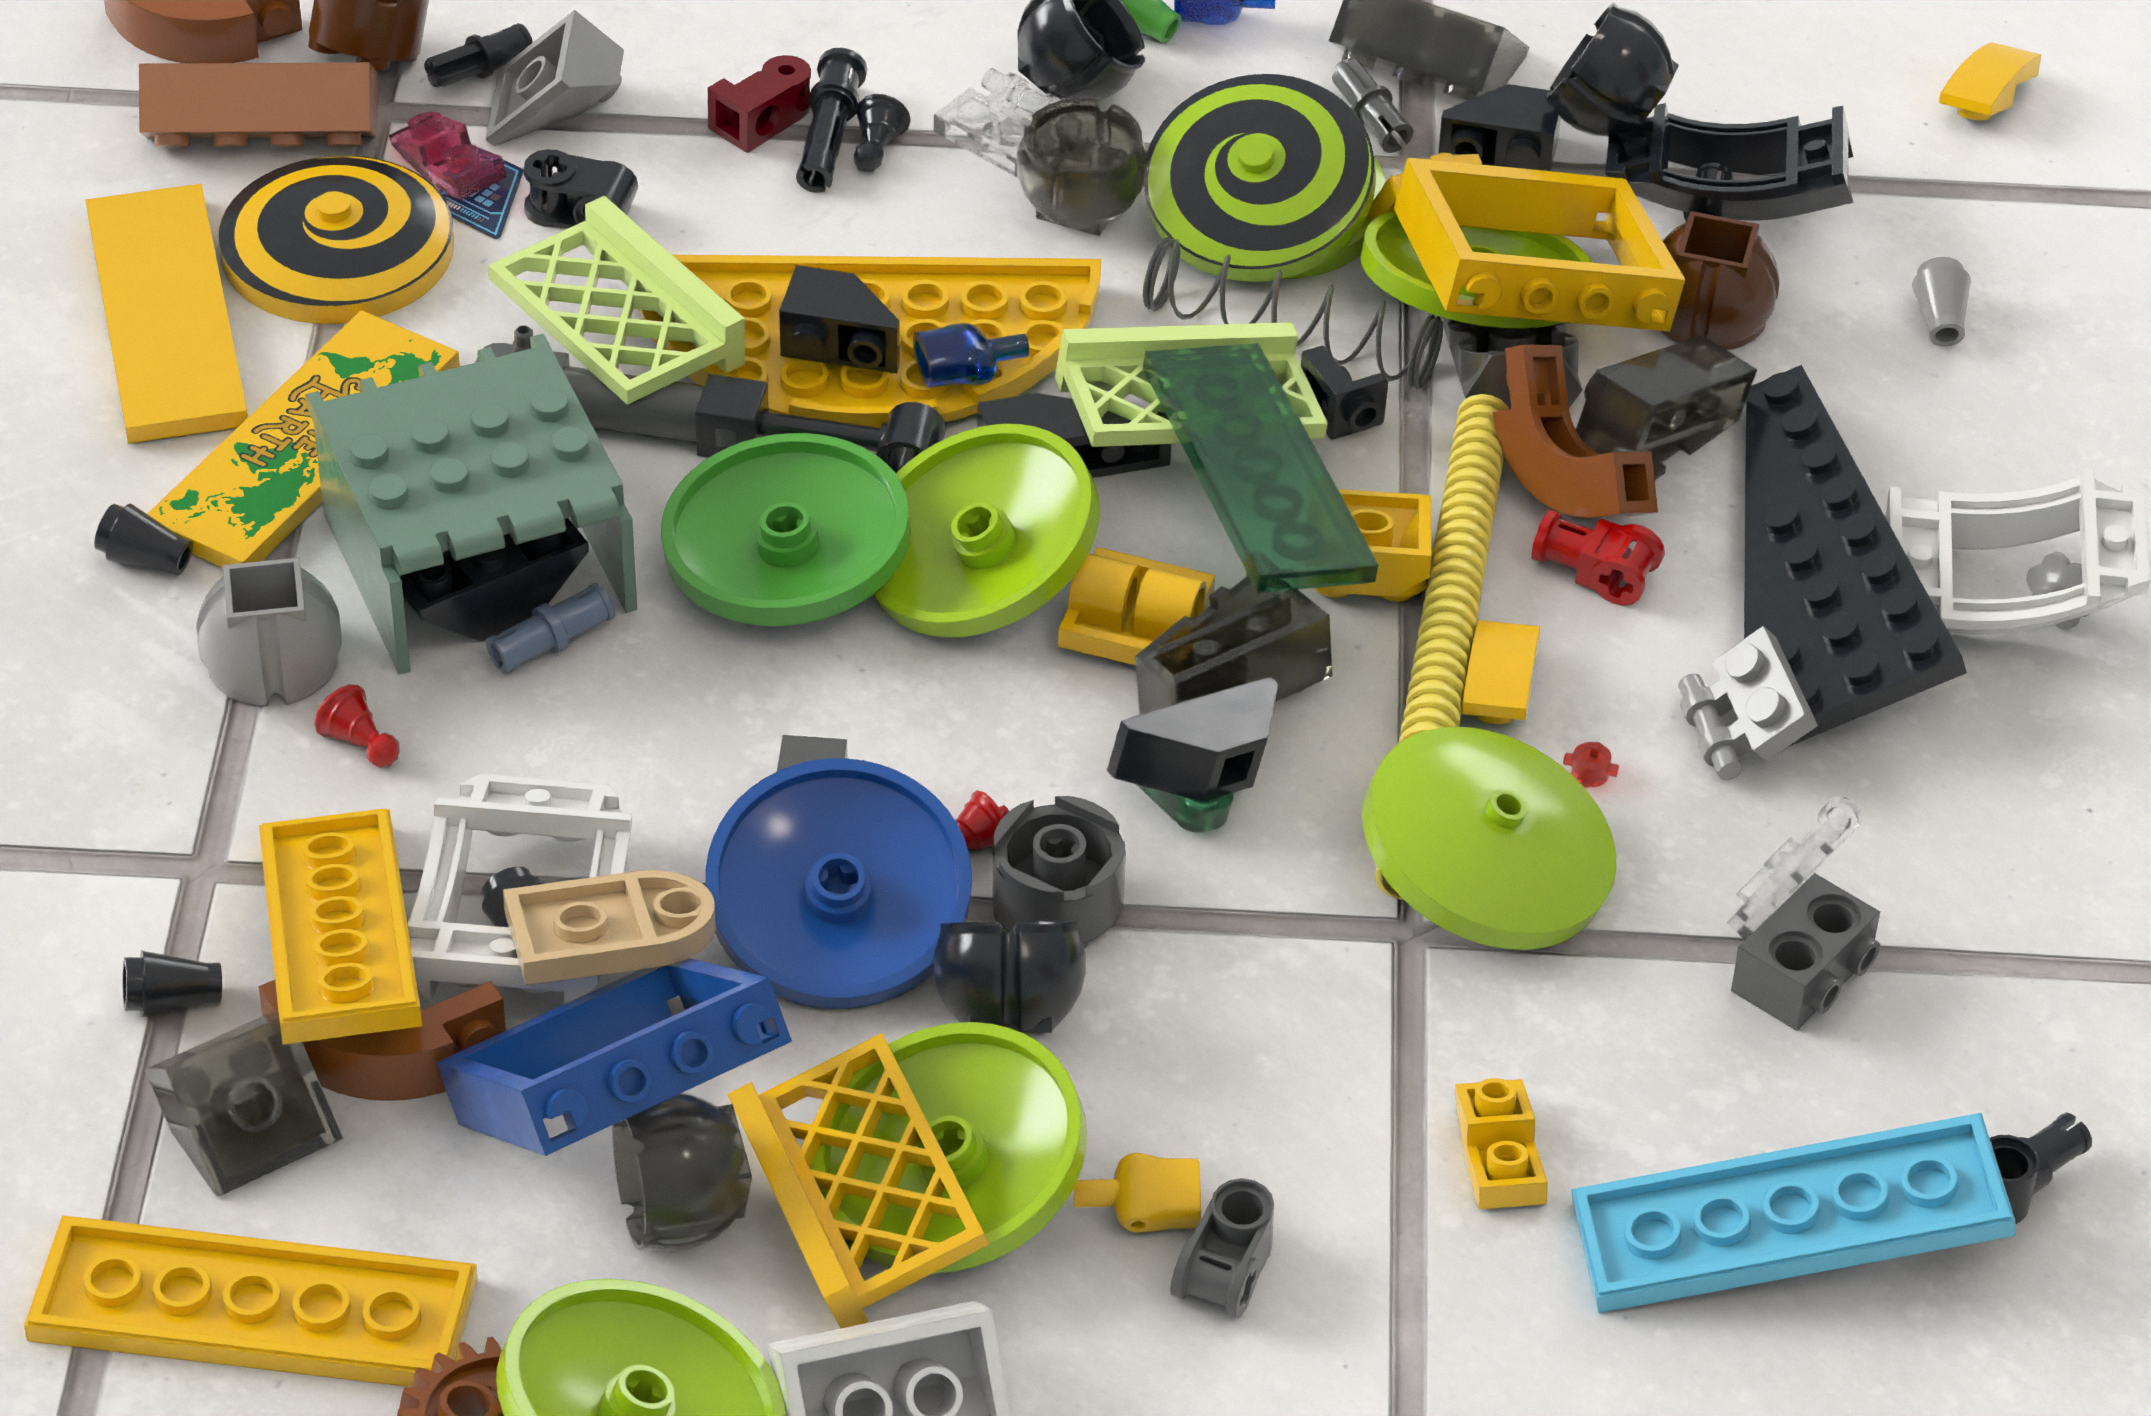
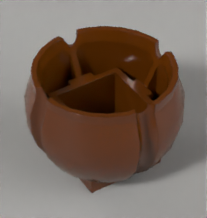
M1690 211L1687 222L1676 227L1662 240L1685 278L1670 332L1661 331L1664 335L1687 347L1695 339L1700 338L1703 340L1706 350L1717 351L1744 346L1755 340L1763 332L1767 320L1774 311L1780 278L1774 255L1761 236L1758 235L1760 224Z

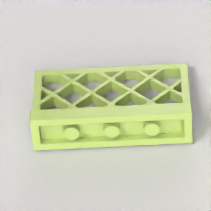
M605 196L585 204L586 221L488 265L489 280L627 405L713 363L724 373L745 365V318ZM582 245L594 256L593 260L562 257L564 253ZM525 271L547 273L544 282L519 280L515 276ZM557 274L588 277L586 286L556 284L555 280ZM599 278L621 280L628 286V290L597 288L596 286ZM549 302L581 304L579 313L553 311L549 307ZM591 305L623 308L621 317L590 315L589 313ZM633 309L656 311L664 318L663 322L631 319ZM584 332L616 335L614 345L589 343L583 338ZM626 336L658 339L656 349L624 346ZM668 340L691 342L696 347L689 352L666 350ZM620 363L650 366L651 370L629 380L618 370Z
M1292 322L1062 330L1055 380L1060 392L1071 393L1092 447L1325 438L1328 425L1295 354L1298 334ZM1246 390L1266 399V401L1260 405L1239 394ZM1189 392L1209 402L1202 407L1182 398V396ZM1131 394L1151 404L1143 409L1124 400V398ZM1282 406L1303 417L1288 418L1276 411ZM1226 409L1246 419L1230 420L1218 413ZM1107 411H1110L1132 421L1126 424H1103L1101 418ZM1168 411L1188 421L1172 422L1156 414Z

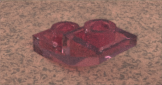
M438 112L418 114L408 121L407 127L389 135L392 146L419 174L437 188L461 200L507 177L502 156L471 144L466 124L443 116Z

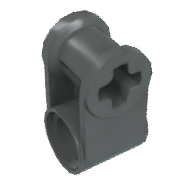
M1240 1178L1229 1180L1217 1188L1193 1236L1188 1238L1181 1250L1171 1280V1295L1184 1299L1188 1294L1225 1306L1226 1314L1239 1319L1243 1315L1252 1297L1257 1279L1272 1249L1274 1201L1272 1194L1264 1185L1255 1180Z

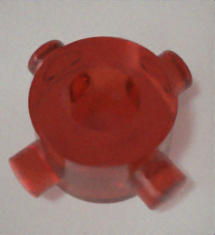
M1600 742L1582 743L1574 749L1573 754L1566 752L1564 755L1563 765L1571 766V774L1584 788L1601 786L1607 782L1609 776L1617 777L1619 772V765L1611 763L1612 756L1609 749Z

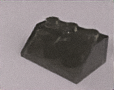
M1343 0L1329 38L1330 43L1344 51L1341 60L1345 62L1357 59L1365 69L1373 71L1376 62L1393 67L1392 77L1419 87H1424L1426 78L1445 84L1443 91L1445 95L1464 102L1477 97V95L1480 96L1506 85L1525 60L1530 48L1505 27L1422 0Z

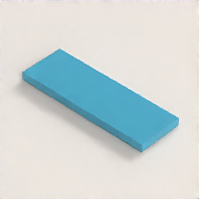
M1982 1113L1571 1189L1573 1207L1598 1313L2016 1236L2015 1218Z

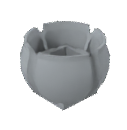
M300 557L223 565L224 576L217 581L206 595L200 607L196 624L199 656L215 686L232 699L257 706H267L269 699L274 694H279L286 704L306 698L322 688L332 677L342 645L339 610L324 584L308 571L301 568Z

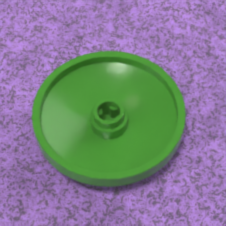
M787 433L758 437L738 443L712 455L691 470L677 485L667 501L661 521V539L666 566L673 581L684 595L698 606L719 617L735 622L761 626H787L814 622L834 616L860 604L883 587L894 575L906 555L911 533L905 490L895 472L886 462L864 447L836 437L809 433Z

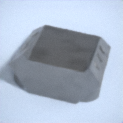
M1444 319L1443 328L1465 399L1478 394L1492 395L1501 399L1511 409L1510 391L1506 381L1507 364L1505 348L1519 345H1562L1569 408L1583 391L1578 377L1579 341L1575 335L1566 333V322L1537 328H1498Z

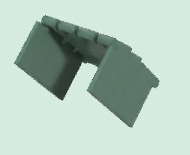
M544 334L530 337L531 349L500 357L495 356L491 347L480 349L477 351L479 362L441 372L436 371L432 362L421 364L418 366L420 377L378 388L372 377L359 380V393L323 401L319 391L305 394L307 409L314 423L324 515L398 675L411 672L402 580L400 576L444 564L442 551L445 550L450 551L455 561L505 548L503 535L509 533L517 545L565 532L564 519L571 518L575 528L582 527L625 613L637 610L633 519L624 504L623 484Z

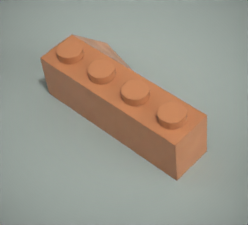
M369 62L139 64V133L146 138H155V147L188 148L190 147V138H212V146L217 148L247 147V138H270L271 147L296 148L304 147V137H327V146L360 147L362 146L361 137H376L380 75Z

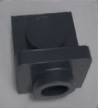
M1323 345L1302 351L1301 367L1328 423L1326 434L1331 440L1365 431L1384 422L1388 381L1381 373L1352 381L1348 370L1342 365L1339 366Z

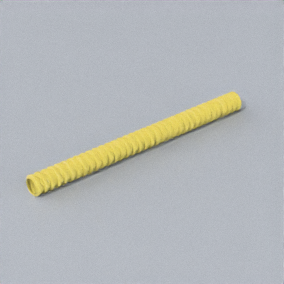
M1478 394L1470 396L1463 400L1458 407L1435 545L1433 547L1430 577L1428 578L1423 603V612L1421 614L1399 743L1427 730L1460 726L1469 659L1478 618L1485 567L1487 565L1504 463V454L1496 433L1493 412L1509 408L1501 399L1492 395ZM1376 867L1375 882L1378 888L1388 896L1403 900L1390 886L1379 868Z

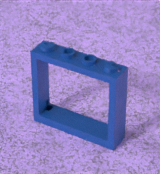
M688 958L675 964L636 971L435 1063L460 1126L547 1156L792 1042L769 977ZM680 996L684 1011L672 1016L667 1001ZM563 1115L568 1130L550 1138L543 1119H553Z

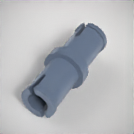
M595 582L588 585V588L553 606L548 603L537 606L532 610V617L497 635H491L486 638V646L496 667L499 670L501 669L502 673L507 674L513 668L548 650L557 653L569 646V639L604 621L613 619L615 616L614 608L602 586L599 587V584Z

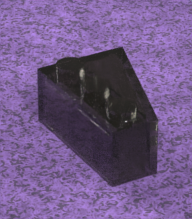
M1704 335L1598 369L1585 387L1584 397L1586 401L1576 431L1585 444L1599 454L1611 452H1652L1654 479L1656 480L1665 474L1666 466L1662 463L1679 450L1691 455L1739 421L1757 369Z
M1256 557L1246 565V577L1230 590L1223 586L1219 587L1209 596L1210 606L1194 619L1187 616L1182 617L1135 656L1140 715L1270 676L1278 683L1275 702L1333 676L1330 615L1262 559Z

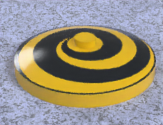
M363 156L312 158L285 165L261 176L245 187L229 204L222 217L218 236L224 273L230 284L243 298L256 307L279 317L318 324L348 323L361 310L380 317L413 303L431 290L448 269L454 252L452 214L441 192L426 178L404 166Z

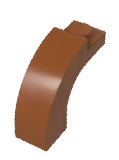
M104 0L107 17L124 39L148 54L180 63H236L259 58L257 43L303 30L299 0Z
M1519 345L1505 348L1507 364L1506 381L1510 391L1511 409L1493 412V417L1503 454L1511 470L1529 493L1551 509L1575 517H1630L1658 513L1652 452H1611L1599 454L1587 446L1578 435L1569 412L1562 345Z
M275 980L258 986L264 1031L283 1059L295 1071L315 1084L336 1093L355 1098L395 1101L423 1098L446 1092L435 1062L506 1031L503 997L492 981L432 1006L420 1009L422 1027L283 1045Z

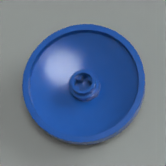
M827 758L811 760L781 769L753 785L737 799L719 823L712 838L706 862L705 886L711 892L715 902V934L726 954L741 971L769 977L775 994L795 1003L827 1009H850L866 1007L898 997L915 988L934 973V951L940 935V924L961 923L967 920L972 889V868L968 848L957 822L943 803L926 787L913 778L878 763L849 758Z

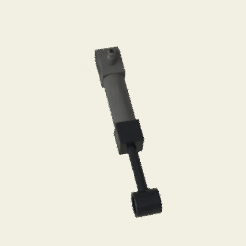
M525 325L519 326L514 331V341L512 344L492 343L484 348L491 347L496 357L531 349L530 337L533 336V330ZM553 351L593 428L697 443V456L711 457L728 447L758 437L787 433H809L840 438L864 447L869 451H874L896 474L918 454L942 441L946 432L945 421L938 411L918 402H904L896 405L889 412L887 421L883 422L880 428L769 412L767 382L709 374L705 385L676 381L627 405L587 368L570 366L569 353ZM624 374L629 380L637 377L636 375Z

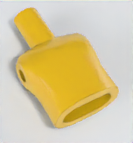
M1143 1153L1128 1154L1119 1160L1114 1173V1179L1077 1180L1073 1189L1074 1207H1114L1120 1225L1131 1232L1196 1229L1201 1220L1199 1158H1163Z

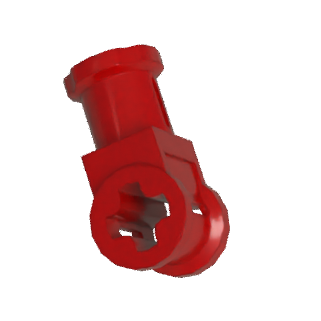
M1548 510L1540 522L1531 552L1532 560L1541 563L1550 560L1576 569L1575 584L1593 589L1605 600L1623 606L1634 604L1640 599L1646 587V575L1648 572H1653L1657 569L1665 556V549L1661 539L1652 530L1642 525L1627 524L1622 526L1600 518L1592 530L1563 520L1561 513ZM1632 542H1636L1637 544L1632 551L1629 546ZM1624 578V581H1626L1625 586L1619 587V584Z

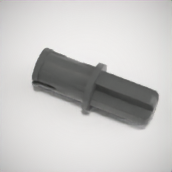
M1352 59L1348 62L1340 61L1335 66L1337 71L1332 76L1335 86L1349 102L1351 109L1362 123L1372 132L1384 151L1393 153L1401 150L1402 147L1392 136L1391 132L1395 130L1403 141L1408 144L1413 137L1414 130L1392 104L1393 97L1389 89L1377 85L1357 59Z

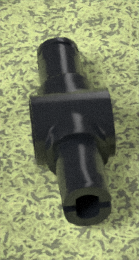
M2068 1112L2061 1114L2055 1121L2029 1138L2012 1135H1996L1990 1138L2015 1218V1224L2021 1222L2027 1216L2032 1195L2051 1182L2053 1172L2090 1150L2092 1137L2082 1121L2068 1131L2066 1130L2075 1124L2076 1116Z

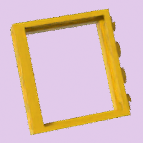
M1407 157L1394 211L1446 312L1670 332L1685 278L1626 179ZM1597 213H1607L1606 220L1597 221ZM1459 226L1605 239L1608 241L1621 265L1473 252ZM1461 286H1464L1467 292L1475 293L1474 300L1458 299Z

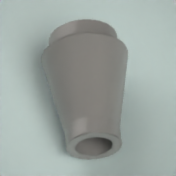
M1936 257L1925 261L1919 266L1917 275L1912 282L1914 294L1929 329V338L1932 343L1939 346L1955 345L1962 341L1965 336L1964 322L1971 278L1968 272L1964 270L1963 265L1958 260L1950 257Z

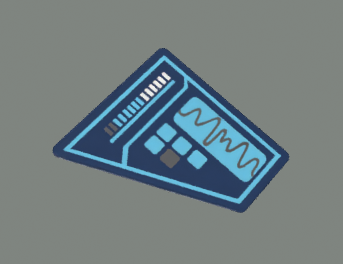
M485 153L439 191L447 201L453 219L493 239H499L524 170L491 153Z

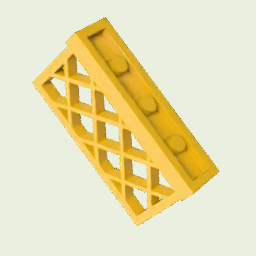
M882 1033L759 1095L752 1082L727 1094L819 1289L840 1329L868 1323L869 1320L863 1308L990 1245ZM879 1060L881 1061L885 1070L874 1093L847 1088L855 1072ZM894 1088L899 1098L890 1097ZM807 1096L823 1099L812 1125L787 1120L782 1112V1109ZM840 1103L866 1108V1112L855 1134L829 1128ZM883 1112L910 1118L899 1143L872 1138ZM796 1138L804 1140L801 1149ZM919 1138L921 1139L925 1149L915 1147ZM821 1144L848 1149L836 1175L810 1169ZM864 1153L892 1158L881 1184L853 1179ZM908 1162L935 1168L925 1194L897 1188ZM820 1188L829 1190L826 1198H824ZM944 1189H946L950 1199L941 1198ZM845 1194L873 1199L861 1226L834 1219ZM890 1203L917 1209L906 1236L878 1230ZM934 1213L960 1218L966 1230L940 1243L922 1239ZM845 1239L854 1241L850 1250ZM870 1245L898 1251L891 1268L864 1280L860 1267Z

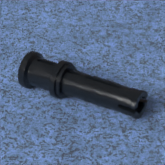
M832 48L820 56L817 66L820 80L812 87L810 92L809 105L813 112V118L807 134L802 160L797 170L796 180L802 188L814 193L824 192L826 189L825 185L828 188L832 185L835 163L841 147L845 124L856 115V109L860 102L857 88H860L865 82L868 71L866 61L862 56L847 48Z

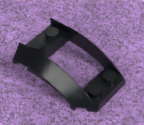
M1666 103L1656 105L1654 116L1646 118L1628 142L1619 136L1608 138L1606 176L1626 179L1636 196L1679 211L1707 213L1735 220L1759 221L1792 217L1854 203L1848 182V158L1853 157L1843 105L1832 108V119L1801 126L1799 115L1774 121L1748 124L1703 122L1668 113ZM1668 161L1697 169L1707 163L1720 164L1718 171H1722L1724 167H1727L1731 172L1763 175L1786 172V174L1749 180L1705 179L1668 170Z

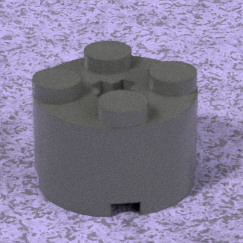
M1055 796V804L1035 808L1034 800H1031L1009 811L999 822L994 833L992 901L995 920L1010 931L1018 921L1078 922V932L1084 949L1089 941L1109 930L1122 912L1125 885V841H1123L1119 833V824L1114 816L1094 802L1073 796Z

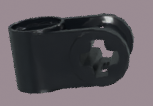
M546 149L537 151L529 155L524 163V176L530 183V193L525 198L524 212L527 218L534 224L543 227L568 229L586 221L585 204L605 196L628 215L639 186L637 177L628 167L615 161H601L569 155L559 150ZM554 166L557 168V172L553 173ZM547 203V210H544L543 204Z

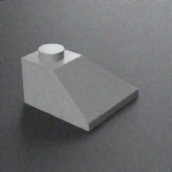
M573 10L499 69L485 140L491 145L496 146L580 115L597 101H607L615 94L622 82L620 72L624 49L580 13Z

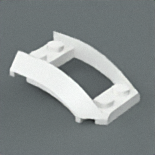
M2082 468L2080 477L2043 488L2005 493L1939 491L1937 500L1902 497L1901 487H1889L1886 519L1950 634L1983 635L2010 633L2058 624L2144 594L2149 588L2150 563L2146 496L2144 493L2122 483L2121 491H2118L2096 480L2095 469ZM2080 531L2082 584L2047 594L2021 598H1953L1952 549L1976 550L2014 547L2041 542Z
M477 774L460 784V796L455 799L436 798L425 866L415 904L408 921L416 983L420 993L431 1003L438 982H450L460 987L474 988L492 981L494 986L520 988L528 993L564 992V1004L590 992L598 984L600 975L525 986L509 927L456 923L461 901L473 830L488 831L493 835L501 837L528 834L552 836L564 842H577L583 839L596 840L589 878L625 873L632 830V814L621 812L617 794L608 784Z

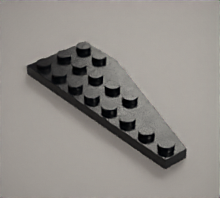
M1802 365L1774 374L1768 379L1746 388L1744 639L1762 626L1777 638L1818 724L1817 727L1790 746L1967 673L1961 653Z

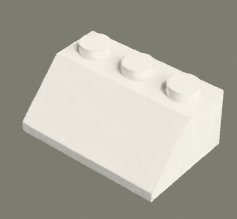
M978 1301L767 1344L771 1368L784 1398L786 1416H1011L993 1311Z

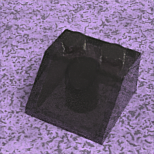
M279 1013L261 1016L144 1069L171 1133L215 1196L228 1193L343 1139L303 1042L282 1044Z

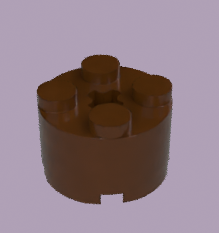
M314 0L309 27L308 47L324 54L344 53L355 56L356 62H369L376 71L388 70L390 61H416L421 50L429 0Z

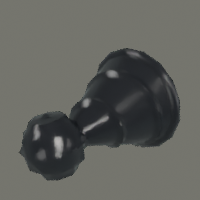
M872 94L864 97L858 103L856 109L857 118L862 130L863 142L856 147L853 158L855 165L862 170L874 171L881 166L884 159L883 146L892 142L898 135L905 133L910 126V114L904 104L896 98L885 94Z

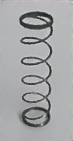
M1170 236L1164 238L1157 245L1146 271L1142 294L1145 307L1148 310L1152 309L1154 312L1160 309L1169 297L1175 315L1181 320L1191 319L1207 306L1220 286L1221 318L1224 324H1229L1225 310V289L1228 267L1231 260L1230 254L1225 256L1219 276L1205 300L1191 314H1182L1176 307L1174 297V282L1180 262V242L1178 239H1171ZM1169 248L1166 274L1162 286L1153 300L1157 274ZM1281 269L1277 271L1274 282L1262 306L1248 324L1256 323L1271 299V322L1277 323V301L1282 277ZM1333 284L1328 287L1325 298L1314 320L1297 342V346H1299L1307 339L1324 313V345L1332 357L1329 342V317L1334 291ZM1383 300L1380 302L1368 331L1352 354L1344 360H1337L1334 357L1333 359L1339 366L1351 361L1364 348L1377 326L1376 358L1381 374L1389 382L1395 381L1407 373L1409 386L1411 388L1415 387L1418 390L1425 386L1435 367L1442 343L1443 321L1440 316L1435 317L1433 314L1424 320L1416 335L1408 364L1400 373L1390 376L1383 368L1381 356L1382 326L1386 302ZM1430 339L1427 355L1419 372L1422 354Z

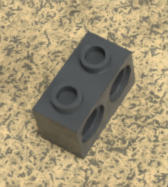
M1814 873L1738 947L1731 992L1797 1031L1816 1011L1824 1014L1831 1008L1841 991L1842 985L1853 974L1862 976L1871 967L1880 949V943L1875 940L1881 911Z

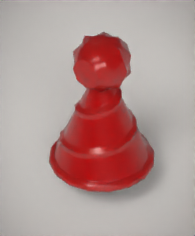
M348 684L328 695L315 716L314 725L318 734L323 737L329 736L337 740L352 742L357 746H367L366 758L379 768L391 766L398 760L400 743L393 735L386 732L379 734L373 721V714L370 712L366 702L365 690L362 687Z
M979 790L972 793L970 801L965 804L964 809L955 820L963 834L968 850L993 848L995 830L1002 818L1009 812L1005 805L998 807L989 795Z

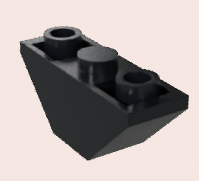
M566 518L564 519L566 531L516 545L509 533L503 535L505 548L457 561L453 559L450 551L447 550L442 552L444 564L400 576L403 597L421 620L482 642L489 636L497 635L532 617V610L543 603L549 604L589 552L588 541L575 528L570 519Z
M1270 676L1121 720L1107 772L1114 779L1201 802L1253 787L1269 736L1278 683Z

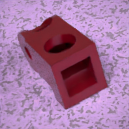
M776 56L763 64L762 71H757L735 85L723 78L707 88L708 129L746 153L754 150L809 113L810 65L804 59L797 56Z

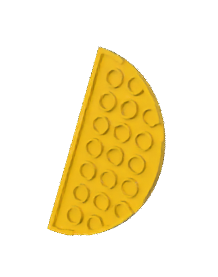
M672 254L745 318V365L724 373L713 363L688 375L691 380L698 385H705L709 374L765 381L768 383L769 412L878 428L881 427L883 422L887 421L889 412L896 405L904 402H918L928 405L938 411L945 422L976 414L977 403L1015 397L1033 387L1057 368L1062 330L1088 329L1098 303L1101 282V259ZM796 265L854 273L900 321V366L897 374L780 356L779 310ZM639 310L642 320L663 322L664 318L656 311ZM653 339L657 345L658 339ZM668 340L666 350L689 352L696 347L691 342Z

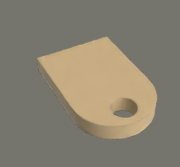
M642 870L503 889L504 911L525 986L675 964L701 952L709 945L716 930L715 902L709 889L694 878L676 872Z

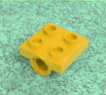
M1096 547L1093 554L1088 553L1085 561L1072 578L1068 609L1058 628V647L1178 676L1213 597L1215 575Z

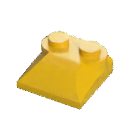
M1308 487L1304 579L1318 593L1327 597H1344L1349 594L1380 596L1389 601L1399 602L1409 600L1413 595H1417L1426 589L1431 566V495Z

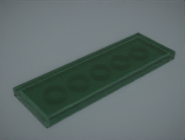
M1259 343L1145 351L1143 370L1256 592L1375 582L1379 564Z

